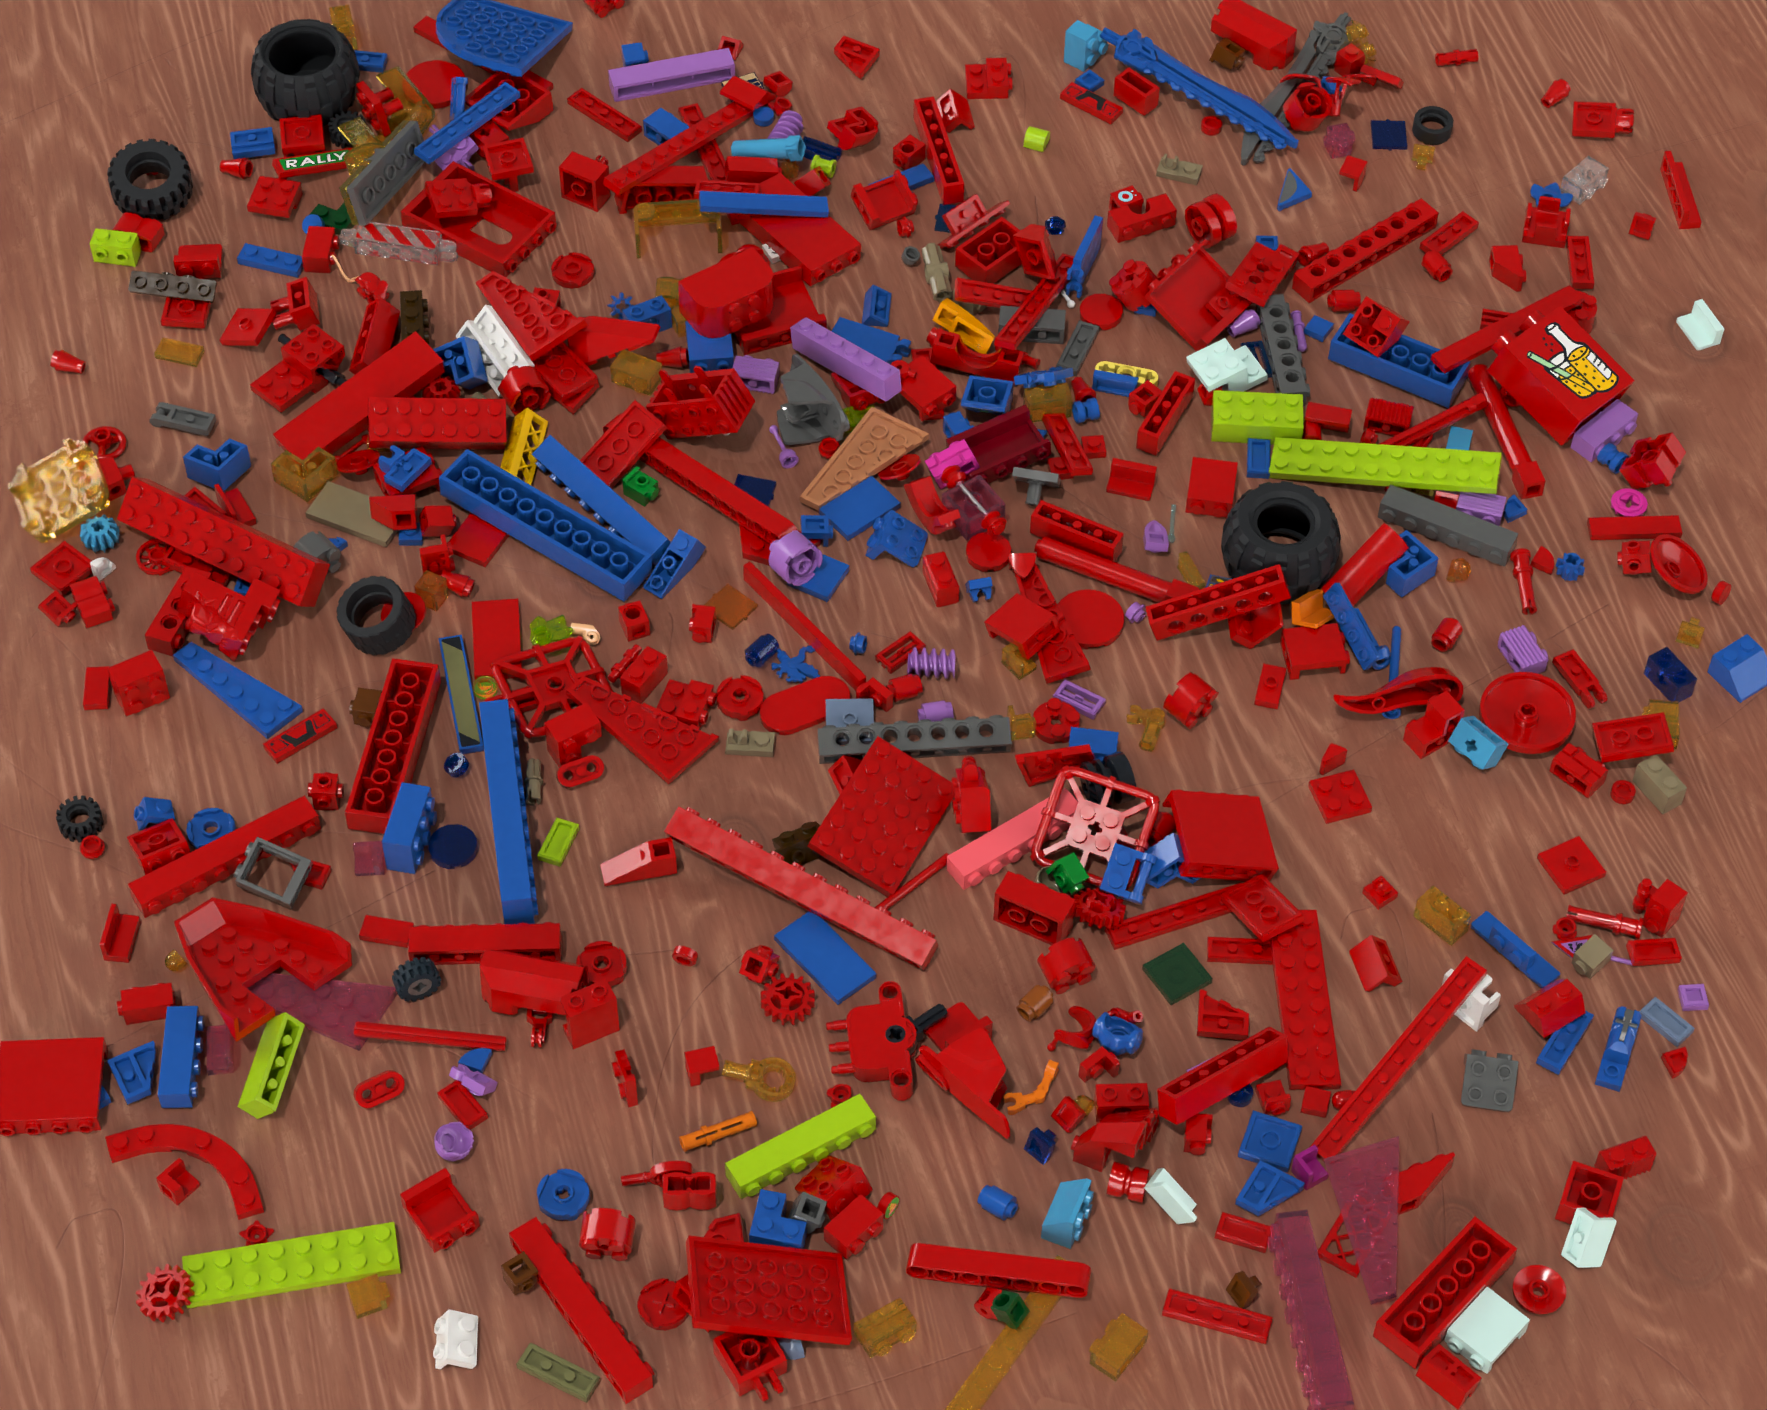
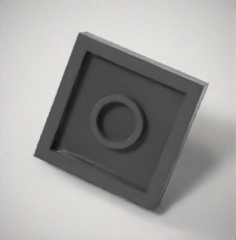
M1018 467L1013 468L1012 476L1014 480L1029 484L1025 504L1035 506L1039 504L1042 486L1060 488L1061 478L1059 474Z

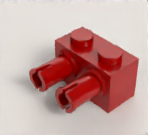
M307 276L286 283L288 296L270 301L271 309H274L275 313L278 314L272 321L276 330L293 323L297 325L300 331L310 327L312 324H320L317 294Z

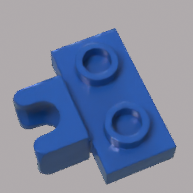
M394 445L390 446L392 458L380 456L378 461L381 471L386 473L384 475L385 482L401 492L432 464L431 458L417 449L413 448L405 455V451Z

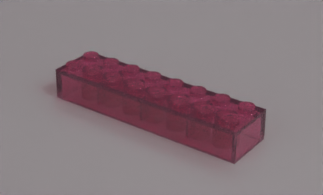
M1308 1210L1276 1213L1274 1224L1270 1226L1271 1237H1268V1246L1270 1253L1274 1252L1276 1260L1273 1261L1274 1272L1276 1276H1280L1281 1280L1279 1294L1281 1300H1285L1287 1306L1284 1309L1285 1320L1292 1327L1290 1341L1292 1348H1296L1298 1356H1296V1367L1298 1373L1302 1372L1304 1381L1301 1382L1304 1398L1308 1397L1310 1405L1307 1406V1410H1353L1354 1401Z

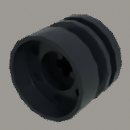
M1121 751L1105 755L1103 757V764L1099 759L1095 758L1091 762H1082L1079 766L1109 778L1114 776L1117 778L1116 780L1136 787L1131 765L1125 754ZM1080 778L1086 800L1101 804L1106 786ZM1113 789L1107 807L1113 805V799L1116 803L1122 804L1135 800L1136 797Z

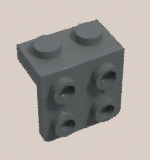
M1471 1049V1054L1465 1053L1463 1062L1465 1064L1461 1103L1466 1106L1511 1111L1514 1102L1519 1061L1512 1060V1055L1497 1053V1058L1487 1057V1051Z

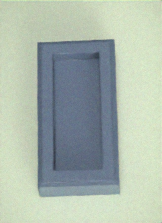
M1654 997L1639 1011L1643 1021L1676 1047L1694 1032L1695 1028L1657 997Z

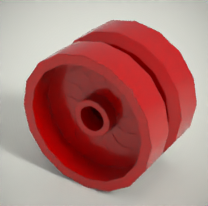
M1217 193L1189 205L1185 210V222L1190 235L1198 244H1201L1206 239L1208 242L1203 246L1205 249L1233 237L1237 232V221L1233 209L1228 201Z

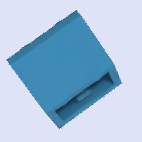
M1086 1178L1060 1183L1042 1225V1239L1071 1249L1074 1240L1079 1241L1083 1231L1084 1218H1089L1093 1206L1091 1204L1094 1192L1091 1191L1092 1180Z

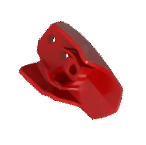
M978 1028L964 1035L938 1054L928 1046L922 1045L918 1049L920 1055L915 1058L918 1066L943 1090L949 1091L979 1118L1008 1139L1010 1137L1008 1120L997 1109L1007 1092V1086L1002 1080L1007 1070L985 1029Z

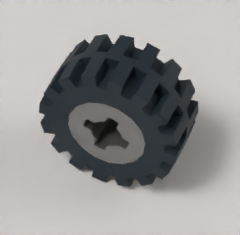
M421 957L419 960L418 958H413V961H405V964L399 965V970H395L393 972L394 975H392V980L399 997L407 1002L410 999L412 1002H416L417 999L423 1000L425 996H431V992H436L438 990L437 987L441 985V977L434 962L425 957Z

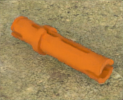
M749 1111L743 1115L708 1127L704 1125L700 1127V1130L679 1136L680 1145L684 1152L702 1145L709 1146L712 1145L713 1141L751 1127H756L757 1120L753 1111ZM740 1123V1125H737V1126L728 1128V1129L723 1130V1131L721 1130V1129H724V1128H726V1127H729V1126H732V1125H735V1124ZM712 1132H715V1133L712 1134V1135H708V1136H706V1137H703V1138H700V1139L696 1140V1138H699V1137H701V1136H705V1135H707V1134H710V1133H712Z

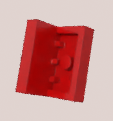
M524 138L482 146L492 181L503 179L504 185L508 184L509 189L516 192L519 191L517 176L534 173L533 164Z

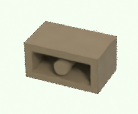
M1654 755L1637 764L1632 781L1662 814L1682 804L1687 787L1658 755Z

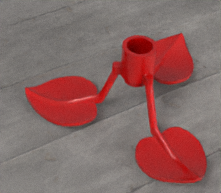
M1293 73L1280 79V83L1290 79H1307L1317 83L1318 88L1322 89L1320 79L1313 75ZM1371 74L1342 75V77H1327L1326 82L1336 83L1335 94H1329L1332 99V108L1328 116H1340L1342 100L1347 85H1358L1363 81L1374 86L1377 77ZM1341 84H1344V85H1343V88H1342V91H1341V94L1338 95V94H1339L1340 85H1341Z

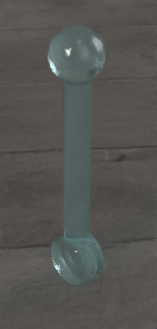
M1171 504L1169 543H1173L1176 540L1174 536L1176 504Z

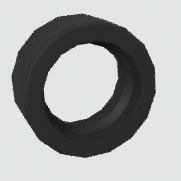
M1427 106L1416 112L1412 131L1414 136L1425 144H1442L1451 137L1454 120L1447 110L1441 107ZM1433 121L1441 124L1444 128L1429 129L1423 126L1422 123Z

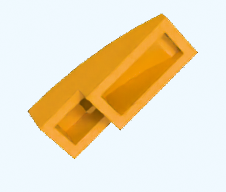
M948 298L940 303L932 321L946 328L949 332L959 334L965 345L981 354H987L995 338L991 331L977 318Z

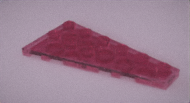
M270 973L247 988L275 1009V1015L286 1012L304 1023L305 1028L358 1051L361 1050L368 1038L354 1036L355 1022L378 1023L398 994L395 987L330 980L314 991L292 975Z
M1399 1136L1324 1159L1371 1305L1397 1297Z

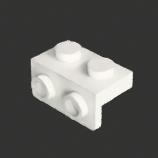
M449 1309L436 1320L434 1332L437 1334L436 1345L433 1351V1357L436 1359L435 1368L442 1369L447 1364L473 1369L477 1365L478 1316Z

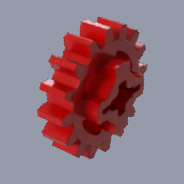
M1097 887L1094 890L1086 888V892L1080 890L1078 894L1074 895L1073 899H1076L1074 917H1080V922H1089L1088 926L1090 927L1095 924L1099 929L1104 926L1110 929L1112 924L1119 926V922H1123L1126 905H1123V899H1117L1112 894L1099 891Z
M781 973L779 980L771 977V984H764V991H761V1009H764L766 1017L772 1015V1022L780 1019L783 1026L786 1021H790L792 1025H795V1019L803 1022L804 1014L811 1015V1008L815 1007V991L811 990L810 982L804 983L803 976L794 979V973H791L789 978H786Z
M166 1264L164 1270L156 1267V1273L153 1275L148 1272L146 1274L148 1280L140 1281L139 1283L143 1289L136 1291L139 1297L136 1304L140 1307V1311L152 1321L158 1318L161 1322H165L166 1316L174 1320L175 1313L183 1314L184 1310L182 1307L190 1305L191 1302L188 1300V1297L195 1294L191 1289L194 1286V1282L190 1279L191 1276L178 1265L172 1268L169 1264Z

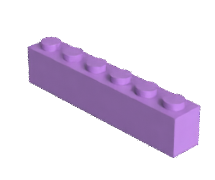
M729 48L608 70L609 86L614 101L618 102L724 82L735 76V64Z
M807 317L790 327L793 349L886 402L902 391L900 370Z

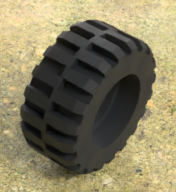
M143 139L137 140L135 144H127L124 150L120 149L116 153L117 158L113 157L110 161V167L107 172L108 183L113 201L122 213H135L142 218L167 220L170 219V215H177L181 212L180 208H185L188 204V199L192 196L193 181L188 161L183 152L179 151L173 144L169 146L166 141L160 140V142H157L156 139H148V141H143ZM158 172L168 176V179L156 188L141 189L132 185L139 176L146 173Z

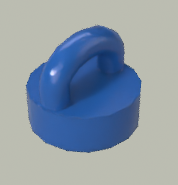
M1386 645L1375 647L1380 655L1378 660L1383 658L1385 660L1381 664L1375 662L1372 665L1377 670L1384 669L1390 663L1389 648Z

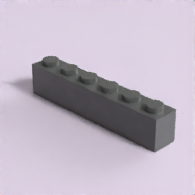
M1394 485L1389 486L1380 502L1378 518L1445 543L1451 547L1458 548L1471 555L1489 560L1492 563L1505 567L1511 552L1515 549L1518 533Z

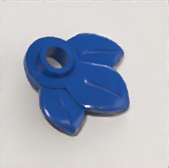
M1556 182L1544 188L1533 184L1530 190L1531 196L1536 200V206H1538L1540 196L1560 198V207L1568 206L1573 199V194H1561Z

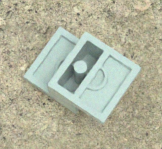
M1225 338L1186 357L1188 365L1208 392L1222 385L1223 391L1244 392L1268 380V374L1246 345L1234 350Z

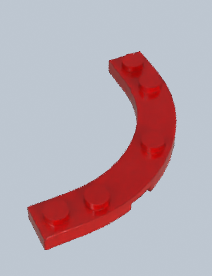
M156 1124L105 1136L112 1163L147 1153L172 1152L173 1150L186 1152L187 1155L197 1158L206 1164L208 1162L217 1170V1173L227 1184L233 1198L238 1220L264 1213L255 1179L247 1163L229 1144L211 1133L184 1125Z

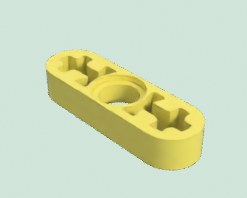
M1107 361L1099 362L1095 366V370L1130 374L1133 377H1139L1137 387L1147 379H1150V382L1156 387L1158 386V374L1154 370Z

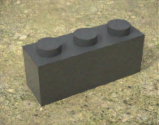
M1000 306L998 334L1019 307ZM1047 309L1022 342L1064 344L1066 310Z

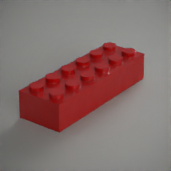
M369 397L368 448H390V446L394 445L400 449H413L423 446L424 449H505L507 443L506 399Z
M1475 1216L1377 1320L1373 1337L1412 1368L1416 1369L1421 1364L1423 1358L1445 1338L1448 1328L1486 1287L1491 1288L1513 1264L1518 1248Z

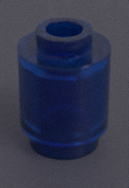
M771 634L758 637L745 649V659L748 664L762 667L777 653L779 648L778 641Z

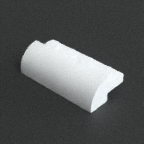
M485 305L474 321L467 320L456 334L457 339L466 336L478 341L488 382L499 397L501 395L498 387L507 375L509 368L513 366L535 367L490 305Z

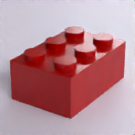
M1000 217L956 248L955 267L972 280L994 284L1021 265L1013 235L1020 230L1005 218Z
M1008 871L995 892L993 920L1053 945L1066 939L1072 930L1076 899L1071 898L1066 893L1052 890L1045 884L1031 881L1021 874Z

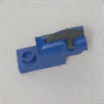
M1623 1006L1617 1008L1595 1085L1620 1092L1642 1016L1639 1011L1630 1010Z

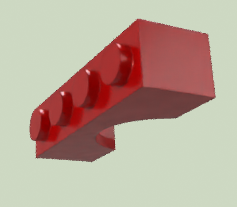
M939 329L933 343L930 362L986 378L1014 381V376L1020 373L1024 352L1001 347L995 353H977L963 343L959 334Z

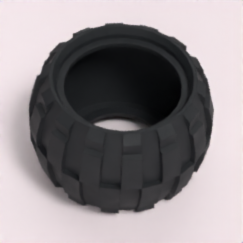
M297 19L278 24L259 39L252 57L251 77L255 94L264 110L272 119L308 118L310 115L321 114L323 126H326L330 122L331 117L334 118L335 114L341 115L340 112L342 111L346 114L347 109L354 104L356 93H358L356 84L359 83L360 76L358 61L352 45L343 33L337 31V27L330 23L320 22V20Z
M1281 481V483L1267 482L1259 484V487L1254 490L1249 489L1237 500L1234 508H1231L1223 526L1221 550L1225 567L1231 579L1280 564L1291 595L1290 599L1281 601L1280 604H1292V601L1304 594L1321 589L1335 570V565L1339 558L1341 535L1335 513L1332 512L1330 504L1324 497L1314 493L1313 489L1287 481ZM1280 533L1293 536L1300 541L1292 544H1279L1267 539L1263 535Z

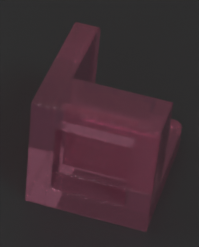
M382 841L354 842L355 876L385 875V857Z

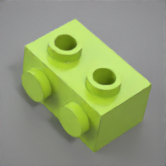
M96 228L89 243L94 262L136 267L142 252L138 233Z

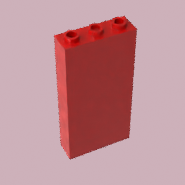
M781 173L759 183L761 184L760 194L806 196ZM732 213L737 217V221L762 244H767L779 255V259L789 268L801 265L802 280L810 287L860 260L861 243L829 215L826 218Z

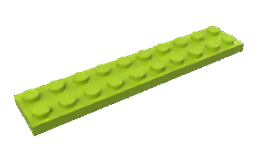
M1275 437L1269 478L1388 487L1394 485L1402 488L1497 494L1502 453Z

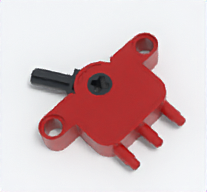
M887 981L879 987L880 1004L855 1007L849 1011L846 1019L826 1023L827 1030L847 1029L848 1041L829 1044V1052L850 1051L851 1063L832 1066L831 1072L832 1074L853 1073L854 1077L861 1082L889 1080L891 1095L896 1100L905 1101L913 1095V1076L910 1060L917 1052V1043L924 1039L923 1031L945 1018L948 1012L943 1004H937L914 1020L910 1015L905 1018L901 987L894 981ZM905 1083L906 1085L898 1086L897 1084Z

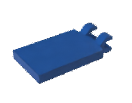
M1094 216L1076 252L1073 264L1067 271V280L1071 279V281L1066 286V295H1069L1074 290L1077 291V298L1082 296V285L1101 248L1103 217Z
M842 317L838 319L832 329V332L889 364L896 360H902V356L908 357L911 353V349H909L911 345L910 340H900L899 335Z

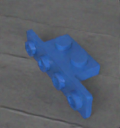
M1334 583L1324 594V599L1362 669L1369 670L1380 658L1375 648L1379 645L1360 610L1353 608L1341 584Z
M1485 911L1471 923V929L1539 987L1543 988L1559 978L1560 972L1488 911Z

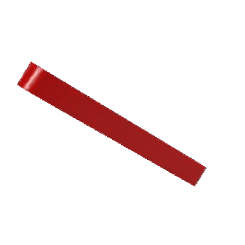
M622 413L617 415L614 419H612L603 427L604 433L620 417ZM660 437L639 458L645 464L769 544L797 530L796 526L789 519Z

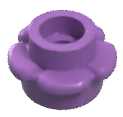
M1135 602L1128 608L1125 616L1129 619L1130 623L1134 621L1139 623L1146 615L1144 611L1145 605Z

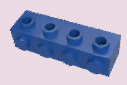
M167 1006L158 1086V1098L161 1108L193 1107L194 1097H198V1082H195L196 1075H200L201 1064L200 1060L197 1059L198 1053H202L203 1040L200 1037V1031L205 1029V1017L200 1015L198 1006Z

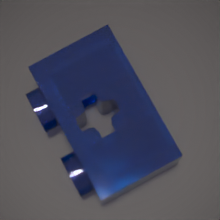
M1668 647L1648 657L1644 674L1673 705L1692 696L1697 678Z

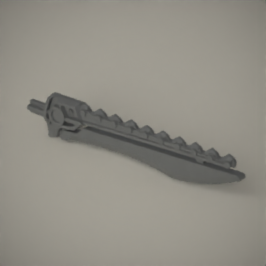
M1347 12L1340 14L1334 23L1326 24L1315 21L1313 30L1310 31L1306 43L1286 75L1293 73L1305 74L1307 72L1308 75H1313L1320 79L1319 76H1325L1329 73L1327 66L1335 64L1337 52L1352 41L1351 33L1345 29L1351 21V17L1348 16ZM1290 79L1279 83L1260 104L1277 118L1283 109V104L1294 92L1301 79ZM1303 79L1300 84L1305 83V82H1312V81H1309V80H1307V79ZM1283 110L1278 120L1286 128H1289L1290 125ZM1245 131L1241 149V165H1246L1254 152L1253 161L1255 163L1265 161L1264 152L1273 150L1272 142L1268 140L1261 143L1262 140H1260L1258 134Z

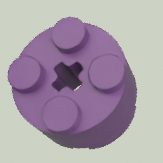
M798 530L792 531L780 540L773 541L769 547L771 551L769 555L770 567L788 584L790 583L794 586L803 585L811 580L815 575L813 573L817 566L820 568L822 564V552Z

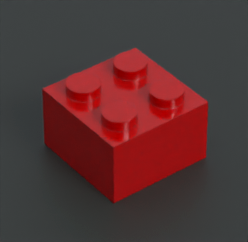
M152 650L107 668L114 695L126 717L170 698L164 671Z
M1573 1161L1555 1219L1572 1224L1577 1208H1586L1598 1218L1613 1217L1624 1177Z

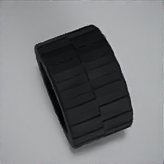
M370 576L354 582L344 591L338 601L339 604L336 610L337 620L353 645L363 653L384 655L388 652H393L410 638L415 628L416 614L412 604L399 585L392 579H387L384 576ZM381 604H393L390 614L384 621L372 627H360L362 618L370 609Z

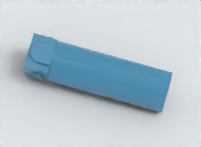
M800 135L775 139L734 140L731 146L732 156L802 161L806 146Z

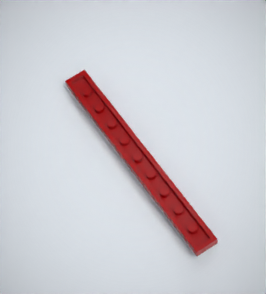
M734 101L604 177L603 185L617 195H621L752 117L754 110Z
M1467 956L1462 960L1312 1143L1311 1146H1317V1156L1330 1166L1484 979L1487 975L1485 968Z

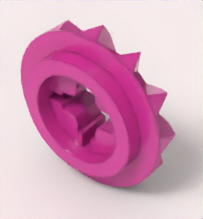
M1625 488L1616 491L1612 495L1611 508L1615 509V514H1622L1623 517L1642 516L1647 510V499L1637 490ZM1629 500H1632L1631 506L1629 508L1626 507L1627 502H1629Z

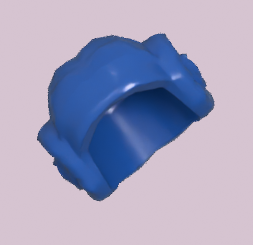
M1104 1012L1096 1020L1092 1036L1098 1039L1101 1047L1103 1046L1108 1052L1119 1056L1125 1053L1134 1054L1140 1048L1143 1031L1135 1024L1116 1016H1110L1107 1012Z

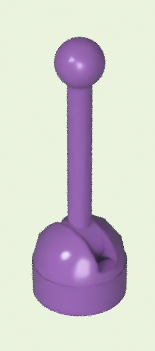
M776 425L770 426L769 431L774 434L782 450L779 454L781 465L784 468L794 467L799 460L797 454L792 449L785 448L778 434V427Z

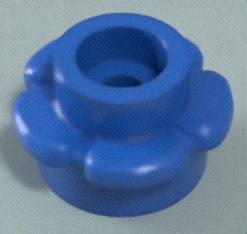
M860 632L850 639L849 648L853 650L854 655L858 653L864 654L867 648V636L861 635Z

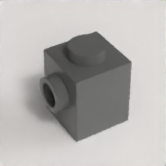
M802 1192L794 1200L788 1218L807 1222V1233L811 1234L817 1227L820 1228L824 1222L826 1213L823 1212L827 1201Z

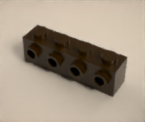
M422 290L401 291V340L403 341L416 331L427 344H430L429 331H425V328H429L428 315H425V312H428L427 299H423Z

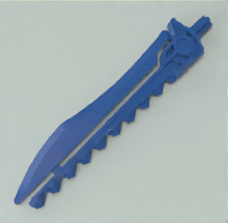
M1105 27L1100 34L1102 39L1116 46L1114 59L1121 61L1127 67L1140 74H1152L1156 76L1158 82H1167L1172 90H1181L1188 99H1196L1202 107L1214 109L1216 115H1225L1232 124H1241L1246 132L1258 134L1260 140L1271 141L1276 149H1284L1287 145L1295 149L1297 148L1299 140L1295 139L1290 131L1261 104L1194 71L1153 44L1149 37L1142 38L1138 30L1133 29L1127 35L1120 36Z

